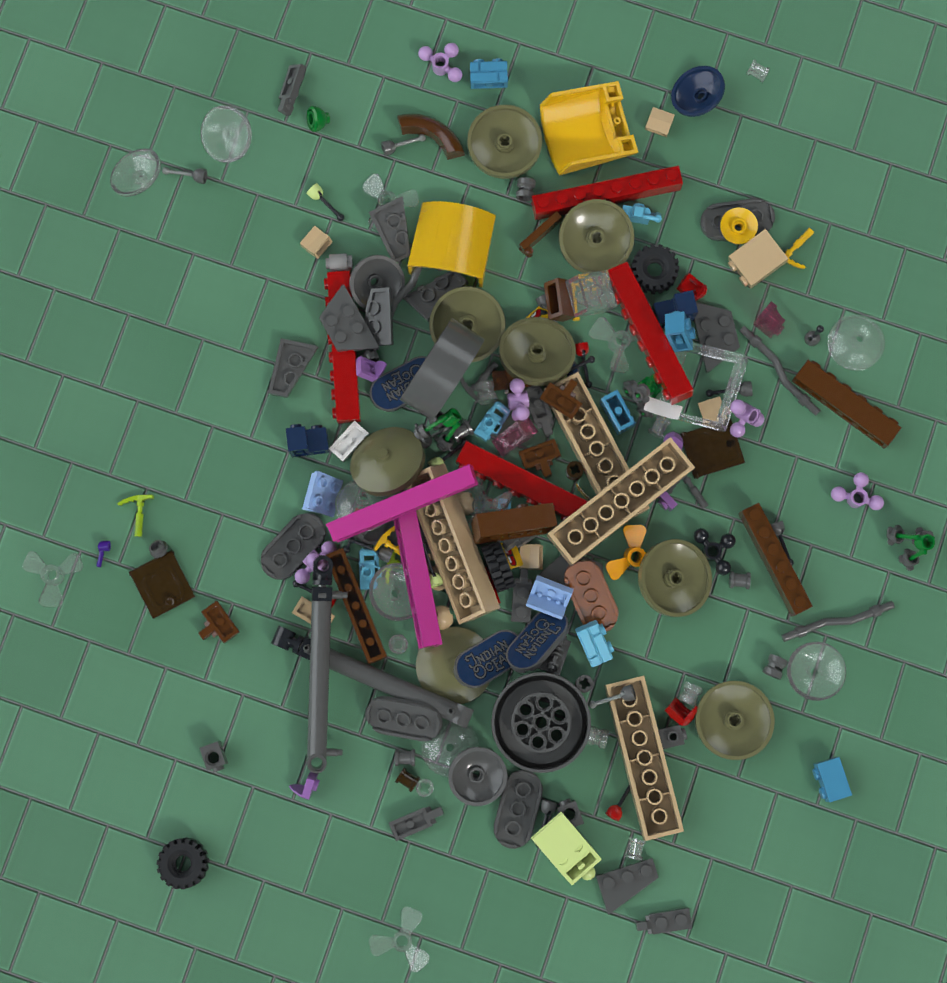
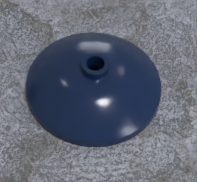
M694 67L682 74L675 82L671 92L672 104L684 116L696 117L704 115L714 109L721 101L725 92V80L722 74L713 67Z

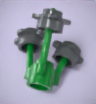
M654 375L646 376L638 383L634 380L623 382L624 393L638 402L636 404L638 406V413L643 417L653 418L654 415L644 410V406L650 400V393L654 392L651 397L656 398L661 392L660 387L662 386L656 383Z
M455 408L449 409L444 414L439 411L433 420L429 419L430 425L428 427L423 423L420 425L414 424L415 431L413 432L417 439L427 443L426 439L431 436L429 430L432 428L438 430L445 426L448 428L452 427L448 435L441 434L440 437L435 436L434 440L437 442V447L440 450L453 452L454 448L452 445L454 441L451 436L461 426L459 421L462 418Z
M896 525L893 528L888 527V545L900 544L906 538L912 539V544L919 550L916 553L913 550L905 549L904 554L899 556V562L906 566L908 571H912L914 566L919 563V556L927 554V550L932 549L935 545L933 532L925 531L922 527L916 528L915 535L905 534L900 525Z

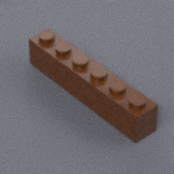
M807 360L792 380L794 384L883 449L889 446L902 428L895 419L888 418L882 414L883 411L880 408L867 403L865 397L852 392L850 386L838 382L832 373L823 371L821 366L815 361Z
M760 503L742 510L739 516L791 617L813 607Z
M341 548L326 554L333 562L332 574L339 591L348 593V597L342 599L368 664H373L387 658L388 656L345 550Z

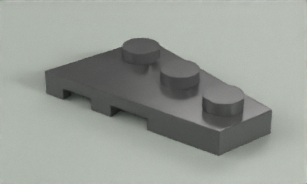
M403 196L369 212L391 259L396 262L410 256Z
M449 271L435 278L433 282L417 287V290L407 294L404 300L429 322L436 302L448 291L466 286L468 281L460 273Z
M392 288L371 289L365 309L364 321L378 346L394 345Z
M281 338L268 394L288 398L316 353L318 346Z
M653 858L596 875L608 915L659 878Z

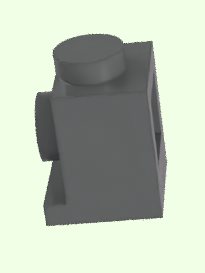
M680 725L658 730L663 749L684 745V740H687L685 728H681ZM671 733L676 734V739L674 741L670 739Z

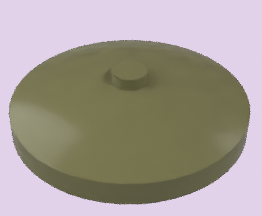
M512 105L490 107L480 113L470 126L467 139L469 155L474 164L489 176L500 179L518 177L529 171L540 156L542 149L540 127L532 115L519 107Z
M592 199L577 204L566 214L559 229V246L565 260L574 269L588 275H605L607 270L625 263L634 245V229L630 218L621 207L607 200Z
M472 286L458 287L445 293L434 305L429 321L430 334L434 344L453 318L485 339L472 362L487 358L500 345L501 337L505 332V316L499 302L487 291Z
M542 317L525 318L513 323L503 333L499 345V358L506 372L514 379L519 378L523 380L524 384L533 386L549 385L550 382L553 384L563 379L570 372L576 354L575 343L570 333L559 323Z
M400 427L378 430L367 436L355 449L350 462L352 478L357 486L367 494L373 496L396 494L409 487L420 475L425 463V450L420 440L410 430Z
M671 539L657 543L646 552L640 563L638 582L643 598L652 609L668 617H682L696 612L706 602L711 591L712 573L708 560L699 548L684 540Z
M449 627L445 630H440L442 645L419 649L416 659L418 680L422 688L459 704L471 702L486 690L490 682L478 688L463 686L455 678L453 669L457 656L483 639L475 632L462 627Z
M727 681L717 684L709 689L698 703L695 715L697 734L704 746L721 758L729 760L750 758L762 751L772 737L775 724L773 708L765 694L749 683Z

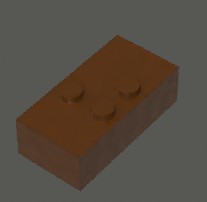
M553 503L534 506L520 504L513 509L476 514L471 521L475 545L544 535L557 526Z

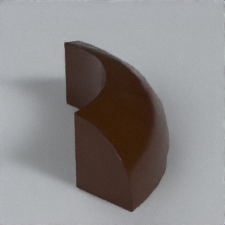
M421 114L397 115L402 135L424 134L432 138L442 148L447 160L465 156L464 149L456 135L442 122Z

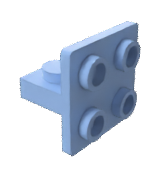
M320 471L312 473L302 509L334 517L343 481Z
M537 575L526 606L552 617L563 619L574 589Z

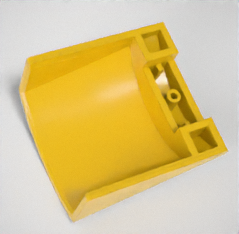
M619 81L553 92L540 104L544 139L552 163L559 176L638 153L634 134L630 135L621 104L624 98Z
M444 201L423 202L407 265L409 275H412L414 267L435 268L479 278V287H483L496 215L480 208L460 203Z

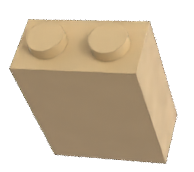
M764 229L729 255L728 265L733 272L737 271L741 276L739 277L741 283L745 287L748 285L751 289L787 263L788 257L768 231Z

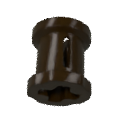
M578 461L570 462L565 471L567 478L572 481L580 479L584 471L583 465ZM574 467H577V468H578V470H577L578 473H575L574 475L571 474V472H572L571 469H574Z
M404 767L395 783H401L412 792L420 777H415L406 771L407 768Z

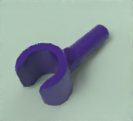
M110 541L99 542L97 567L102 565L104 551L111 550Z

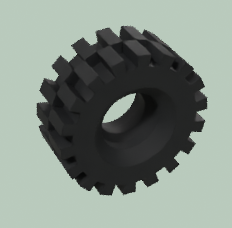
M651 244L650 247L644 246L634 256L631 270L645 293L650 291L651 294L655 295L656 292L661 294L664 290H669L678 276L679 261L678 258L675 259L676 254L674 252L670 253V248L668 247L666 249L662 248L663 245L661 244L658 247H655V244ZM651 263H657L661 266L662 273L659 276H651L648 273L647 267Z
M500 541L481 547L486 566L497 593L515 587L514 577Z
M179 838L165 845L159 853V860L156 863L159 867L157 872L161 874L160 879L164 880L167 886L181 890L198 884L205 877V873L209 868L207 866L209 858L206 855L208 853L202 848L203 845L189 838ZM185 855L190 859L191 866L187 871H180L176 867V860L179 856Z

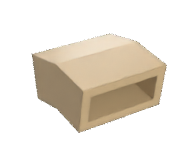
M653 107L645 130L667 137L675 114Z
M314 226L300 242V245L308 253L319 259L333 241L327 234Z
M720 396L698 403L705 426L728 419Z
M525 544L521 546L519 553L523 566H520L519 569L543 570V545Z

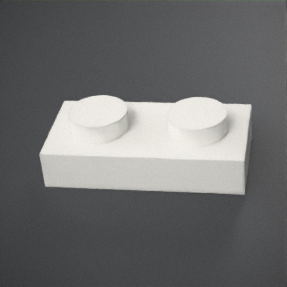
M354 421L333 443L329 450L344 462L369 433Z

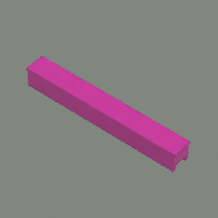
M470 464L331 521L326 524V527L329 529L333 542L337 541L339 543L479 485L473 471L474 468Z
M414 511L394 519V526L418 648L422 649L433 646L438 647L442 645V639L417 513Z

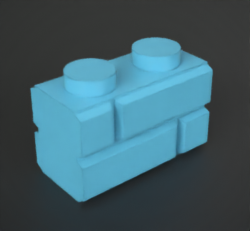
M593 620L575 629L591 667L613 659L611 653L614 652L611 642H606L604 635L607 633L602 623L598 624L597 620Z

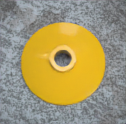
M732 208L723 215L720 222V230L727 241L733 244H745L755 237L758 230V222L755 215L748 209ZM736 225L741 227L740 231L735 229Z

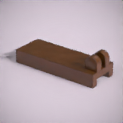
M557 211L519 244V250L523 255L525 254L526 257L531 258L533 256L532 247L561 223L562 216Z

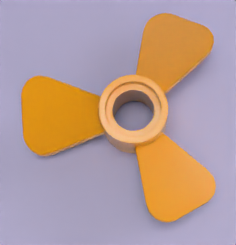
M624 526L623 534L629 548L625 550L623 558L608 561L605 565L606 571L612 580L619 579L629 566L640 567V563L646 554L641 548L646 534L645 526ZM636 551L639 558L636 562H633L631 555Z

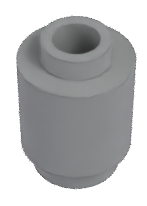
M347 253L329 254V258L325 259L326 269H330V272L353 270L352 255H347Z

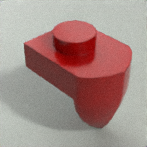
M687 273L677 287V290L681 293L693 290L696 301L706 295L707 285L701 283L690 273Z
M675 697L664 711L679 725L687 726L693 721L698 707L695 706L689 710Z

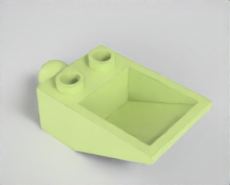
M562 812L557 814L531 837L571 885L576 883L581 877L584 880H591L595 877L596 871L594 866L602 860L601 857Z

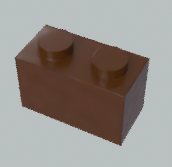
M556 278L545 282L544 290L548 319L564 322L576 318L577 310L573 281Z

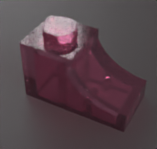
M771 301L753 325L771 339L774 334L778 336L785 328L782 326L785 319L779 314L777 305Z
M528 417L526 420L514 422L492 440V443L503 457L527 442L539 431Z

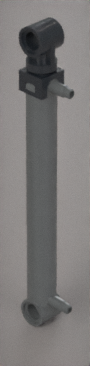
M319 555L313 561L312 584L318 586H312L306 760L308 769L313 773H321L325 770L327 756L343 755L342 749L327 748L331 603L332 599L347 598L348 593L332 591V586H326L332 585L333 562L326 555ZM324 559L328 562V568L322 571L318 569L317 564L320 560ZM316 757L322 760L321 765L318 767L311 764L312 759Z
M278 626L271 644L287 651L289 648H292V653L310 660L311 639L301 635L296 638L295 632ZM330 648L329 669L395 698L430 704L439 711L443 719L467 728L474 710Z

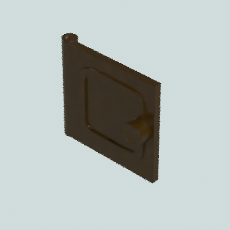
M731 419L680 433L687 458L695 467L692 470L694 479L745 463L738 439L730 433V427L733 424Z
M173 550L166 552L162 557L154 558L129 571V575L132 577L153 619L195 598L175 558Z

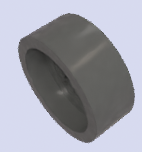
M452 318L399 400L430 420H433L463 377L485 339Z
M535 672L518 677L502 690L493 708L491 726L497 747L512 764L526 771L547 773L566 767L581 754L590 735L591 716L585 698L571 682L555 674ZM541 697L549 699L550 704L547 708L539 706L538 701ZM523 704L530 705V714H521L520 707ZM559 709L565 712V718L561 721L554 718L555 711ZM538 717H544L547 720L545 727L539 728L536 726L535 721ZM519 724H526L528 726L526 734L521 735L517 732ZM555 729L562 732V737L559 740L551 738V732ZM539 736L543 738L544 743L541 747L533 746L532 740L534 737Z

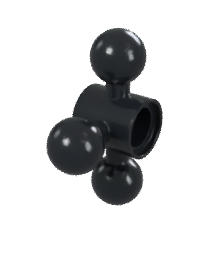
M704 528L697 529L693 537L697 543L704 545L702 553L706 559L716 562L718 574H729L731 565L728 561L722 560L720 556L722 555L723 548L730 549L734 547L736 543L735 537L727 533L721 537L720 543H710L708 531ZM709 547H714L717 550L715 557L708 554Z

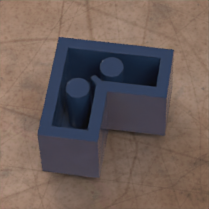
M693 290L674 294L672 299L653 303L652 310L662 330H665V314L674 311H684L686 317L690 318L691 324L698 314Z
M301 424L290 425V428H286L288 452L292 458L330 453L326 427L315 425L311 426V429H306Z

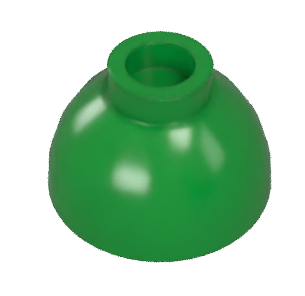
M310 106L308 108L306 118L308 127L312 132H318L326 124L330 123L328 112H324L323 109L317 106Z

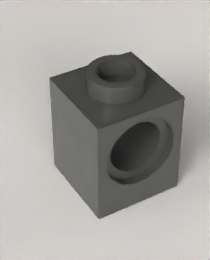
M221 741L199 748L206 770H213L214 773L225 769L223 765L228 764ZM213 752L219 755L217 763H212L210 760V755Z
M568 798L559 802L560 806L557 807L558 813L562 812L564 814L567 808H573L575 815L568 820L574 827L584 824L575 800L571 801Z

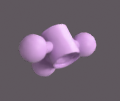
M455 43L446 44L444 48L445 54L436 53L433 55L432 49L428 46H423L419 49V58L423 61L430 60L432 62V70L436 75L442 76L448 73L450 81L458 82L461 80L462 71L457 67H449L448 59L456 57L459 52V48ZM438 62H443V63H445V65H443V66H441V67H440V66H437L436 64H437Z
M515 378L510 382L509 387L513 393L507 394L509 410H513L511 414L512 419L516 422H522L530 414L528 409L529 399L527 391H523L525 388L523 380Z
M739 399L731 403V412L740 419L739 422L733 423L730 427L732 436L737 438L743 436L745 433V423L754 427H759L764 423V415L760 413L759 409Z
M859 472L854 476L853 481L856 489L851 493H847L840 486L834 487L831 491V497L834 501L840 502L847 499L848 505L852 508H859L864 504H869L871 509L880 510L884 506V500L881 496L874 495L869 498L867 492L863 490V487L869 483L868 475L863 472ZM854 494L860 495L861 503L854 501Z
M324 542L320 554L313 550L303 560L307 567L299 569L295 573L297 583L306 584L309 581L310 573L313 571V561L317 556L326 555L337 550L334 542ZM324 559L320 560L317 564L318 569L323 571L328 562Z

